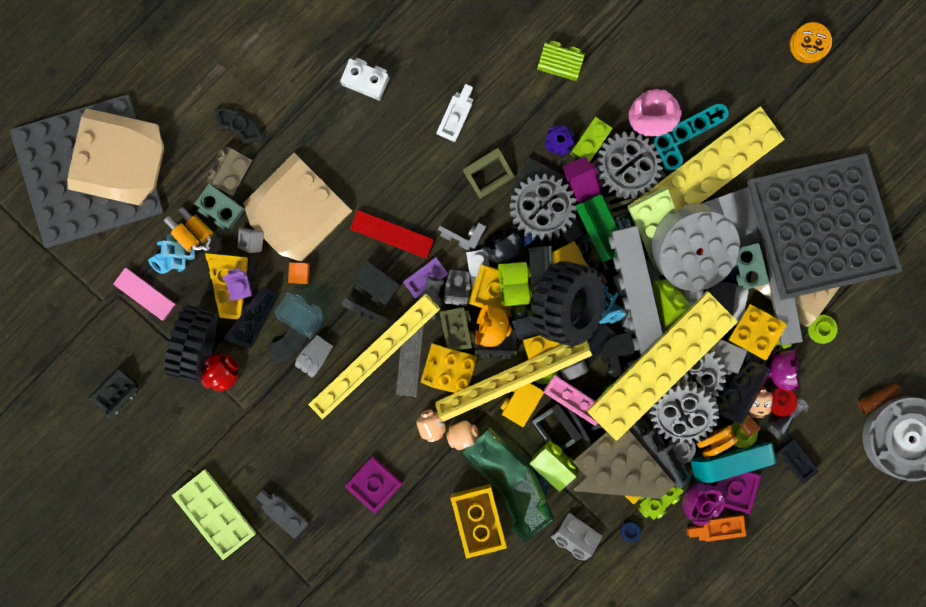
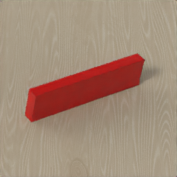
M357 210L350 230L427 259L434 242L431 238Z

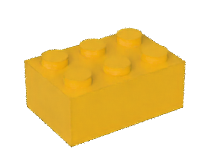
M491 484L451 494V501L466 559L507 548Z

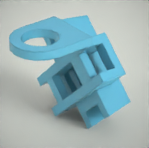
M167 234V241L157 242V245L161 246V253L152 256L149 259V263L160 274L167 273L171 269H178V272H181L185 269V260L195 259V249L190 251V255H188L183 246L177 240H174L175 238L171 234Z
M608 286L604 288V292L606 293V298L610 301L604 299L605 308L602 311L601 315L603 316L601 321L598 322L599 324L608 322L612 324L615 321H620L626 315L625 310L615 304L619 293L616 292L614 295H611L607 292Z

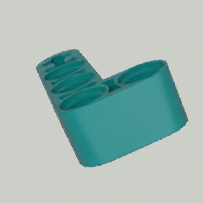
M723 104L713 105L678 123L667 134L654 137L652 140V144H655L653 151L659 152L656 157L662 159L660 164L663 169L671 172L679 168L683 158L677 146L725 121L729 113L727 107ZM715 112H720L721 115L719 117H715L712 120L709 119ZM696 119L703 122L702 129L696 128L694 124ZM677 129H682L685 132L683 139L676 135ZM658 138L666 140V148H661L658 145ZM668 156L676 159L675 166H670L667 163Z
M772 442L756 444L715 457H698L690 460L694 480L705 483L724 480L777 463Z

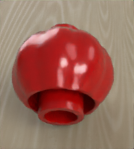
M214 354L204 360L201 383L205 388H212L215 391H226L235 385L238 379V364L231 356Z

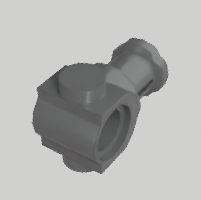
M427 276L425 279L427 281L425 292L421 293L418 301L427 293L441 308L442 301L438 295L444 280ZM440 310L436 314H434L430 319L436 320L439 316Z

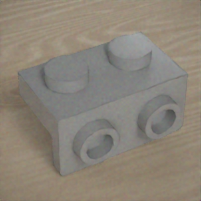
M568 513L551 538L555 540L558 546L572 552L575 558L585 561L593 555L602 535Z

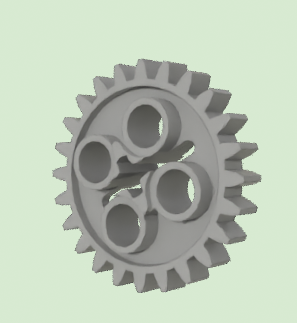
M623 132L621 136L615 134L613 139L609 137L606 140L607 144H602L600 148L603 151L600 150L597 153V156L600 158L595 163L600 165L597 171L602 173L598 180H605L602 186L609 185V193L616 190V197L623 193L624 199L628 198L630 194L632 199H635L637 194L641 197L645 195V191L650 192L652 187L658 184L656 180L661 178V175L657 173L663 169V167L657 165L662 162V159L656 158L659 152L652 150L655 144L648 145L649 138L644 141L641 140L642 134H639L637 138L634 137V132H631L628 137L626 132ZM626 148H631L634 152V155L629 154L626 151ZM639 154H642V158L626 169L621 175L615 176V173L620 171L626 164L630 163ZM611 160H616L618 167H614L611 164ZM639 164H644L647 168V171H643L640 168ZM624 176H629L632 183H627Z
M546 174L543 175V179H539L538 175H535V181L528 177L527 185L520 182L521 190L515 188V193L518 196H511V200L515 203L510 204V209H513L510 212V217H516L513 220V224L520 223L518 231L525 229V237L531 233L532 240L536 236H540V241H543L544 236H547L548 240L551 241L553 234L559 238V231L566 233L567 229L565 226L572 227L570 220H575L576 215L572 212L577 211L576 207L572 205L577 200L571 198L574 194L573 191L567 192L568 184L561 186L562 179L555 182L554 175L550 180H547ZM541 190H546L549 192V195L541 197L538 193ZM553 196H557V198L550 201ZM527 203H530L534 206V208L530 211H527L523 208V206ZM540 205L543 207L547 205V210L541 209L539 211ZM561 205L563 211L555 212L552 207ZM536 214L535 218H533L532 220L529 219V217H532ZM545 218L548 223L541 226L537 223V220Z
M712 348L689 370L691 374L696 376L697 382L701 386H705V392L711 391V395L718 397L717 389L723 390L721 383L726 382L723 376L726 375V369H723L725 365L724 361H720V354L714 355L715 350ZM688 371L678 380L681 386H684L686 381L691 386L696 382L691 374L688 375ZM705 374L711 375L707 380L701 378ZM687 399V400H685V401H687V402H692L693 400H692V399Z
M677 381V386H672L650 408L651 421H654L653 427L658 428V434L664 433V439L671 436L673 443L680 439V443L683 444L684 440L687 439L692 444L693 438L699 442L700 435L707 438V431L713 432V426H717V419L719 418L716 398L711 397V391L705 392V386H701L698 389L696 382L689 386L688 381H686L684 386H681L680 382ZM687 399H692L693 401H692V402H687V401H685V400H687Z

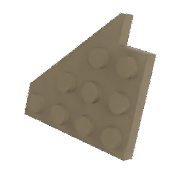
M629 430L617 441L608 432L604 433L573 460L574 464L586 477L573 489L576 492L660 499L675 486L674 482Z

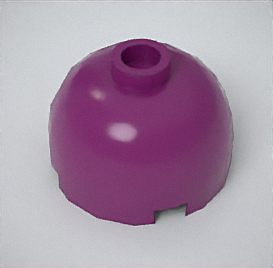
M795 348L778 351L771 358V365H767L771 370L768 378L772 377L774 384L778 388L800 390V378H797L799 365Z
M704 482L696 483L689 487L682 498L684 513L697 525L710 523L709 519L713 516L717 518L725 504V498L722 496V493L712 484Z

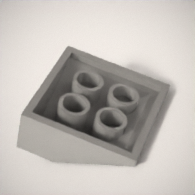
M749 187L702 203L715 208L733 223L739 235L740 248L757 243L762 248L757 216Z

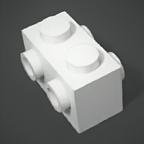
M356 58L355 60L349 59L340 82L347 88L380 101L389 81V75L386 74L385 69L378 66L371 68L367 66V62Z

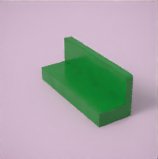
M598 195L576 205L575 207L602 262L616 257L615 249L610 248L608 237L611 236L610 231L618 230L619 228L603 196Z

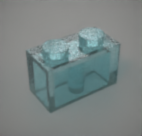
M288 292L274 313L277 319L311 339L325 320L322 310L314 304L310 306L305 303L306 300L300 295H292Z

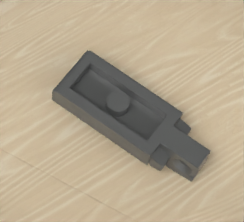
M262 490L256 496L263 504L261 508L294 539L309 523L279 495L277 496L273 493L270 496L266 491Z

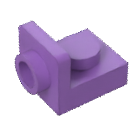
M240 268L227 271L228 275L223 276V280L226 281L230 300L234 301L252 296L247 272H240Z

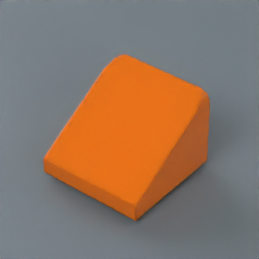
M289 263L288 283L309 284L310 264Z

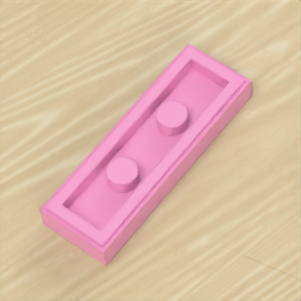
M128 268L122 271L113 284L162 321H165L176 306L173 301Z
M553 375L543 393L596 426L598 422L586 411L595 400L556 375Z

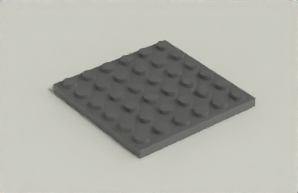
M129 95L9 130L45 248L54 247L165 213L157 186L146 197L141 206L68 189V173L84 111L87 108L136 119Z
M867 153L747 181L781 301L902 272Z

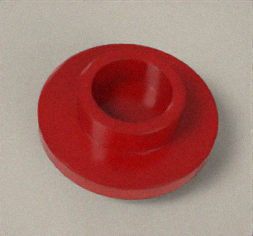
M777 388L771 392L773 396L771 412L773 414L785 417L791 415L796 410L797 397L791 390Z

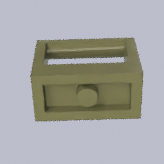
M498 148L463 169L464 175L479 199L515 178ZM499 160L506 174L479 190L472 175Z

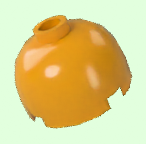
M487 304L482 307L477 319V324L480 325L479 331L475 330V342L477 345L486 347L497 346L504 341L506 336L510 335L511 324H509V319L501 308Z

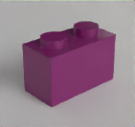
M586 156L563 166L569 189L573 191L572 197L577 200V205L601 195L599 189L602 186L598 177L595 176L598 174L597 168L594 163L588 161Z

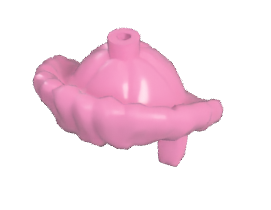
M660 89L647 90L645 93H642L634 101L628 113L630 125L635 131L644 136L667 134L677 126L682 115L678 101L666 90Z

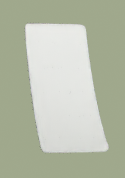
M736 286L733 317L738 322L735 325H738L745 313L749 289L744 290L743 286Z

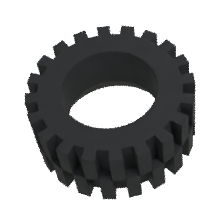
M187 304L182 307L178 314V319L174 322V328L170 333V341L167 344L168 350L165 353L166 360L164 362L165 375L197 384L201 382L204 371L203 362L212 355L215 342L217 341L218 325L220 322L217 312Z

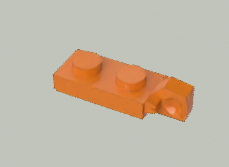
M742 514L711 518L708 524L686 527L687 536L690 538L699 536L700 541L705 540L706 542L746 536L744 515Z

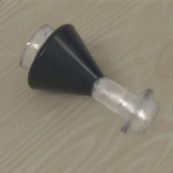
M802 398L797 400V408L791 415L785 417L778 416L768 420L769 426L766 428L776 439L781 437L787 438L793 419L802 410L808 411L809 405Z

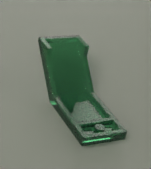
M490 427L476 438L472 446L462 451L461 455L502 495L513 521L511 529L525 543L554 520L553 513L534 470Z

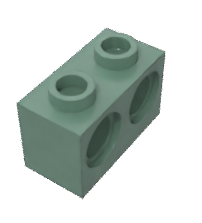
M208 184L195 202V205L199 207L197 211L207 218L211 215L216 219L214 223L222 229L226 227L233 229L245 212V208L211 184ZM210 197H214L215 205L209 208L207 200ZM227 209L232 211V217L229 220H225L223 217V213Z
M759 243L741 247L734 265L738 266L740 273L736 274L739 287L743 286L745 290L769 284ZM744 251L751 252L753 255L752 261L749 263L742 262L740 258L741 253ZM749 271L757 273L758 279L755 283L747 282L746 274Z

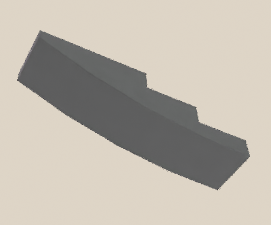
M643 416L629 428L633 436L678 488H683L691 480L673 443L665 445L661 435L658 434V429H649Z

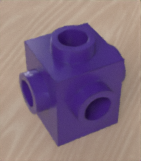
M556 125L548 130L549 134L546 135L544 144L549 153L552 152L554 156L558 154L563 156L572 151L571 147L575 144L573 141L575 136L570 128L567 129L565 125L562 127ZM562 136L564 142L559 143L557 137Z

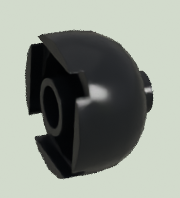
M508 226L509 230L503 232L502 229L498 230L483 241L485 246L481 245L480 247L490 261L502 264L513 263L517 260V255L523 247V239L516 226Z

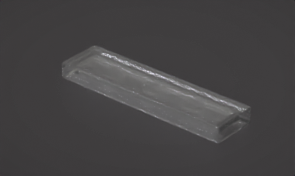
M424 325L401 345L396 395L417 396Z

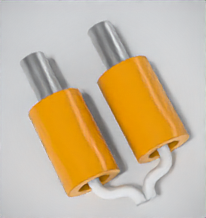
M184 207L178 211L187 220L185 225L190 231L183 224L177 225L170 216L164 219V222L172 229L171 235L187 252L193 249H203L205 251L210 249V237L214 232L197 215L192 216ZM195 236H196L202 243L206 242V244H205L206 247H204V246L196 247V246L199 244V241L195 238Z

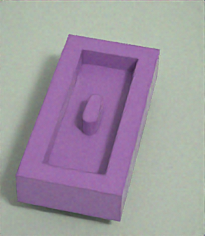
M435 258L403 283L416 299L421 293L425 292L427 284L425 279L427 276L443 279L448 273L438 259Z

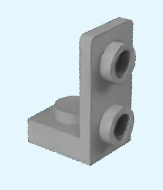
M478 223L477 227L473 225L468 234V237H470L469 241L439 226L438 231L441 232V237L449 241L453 238L459 241L458 246L469 251L470 248L475 249L486 226Z

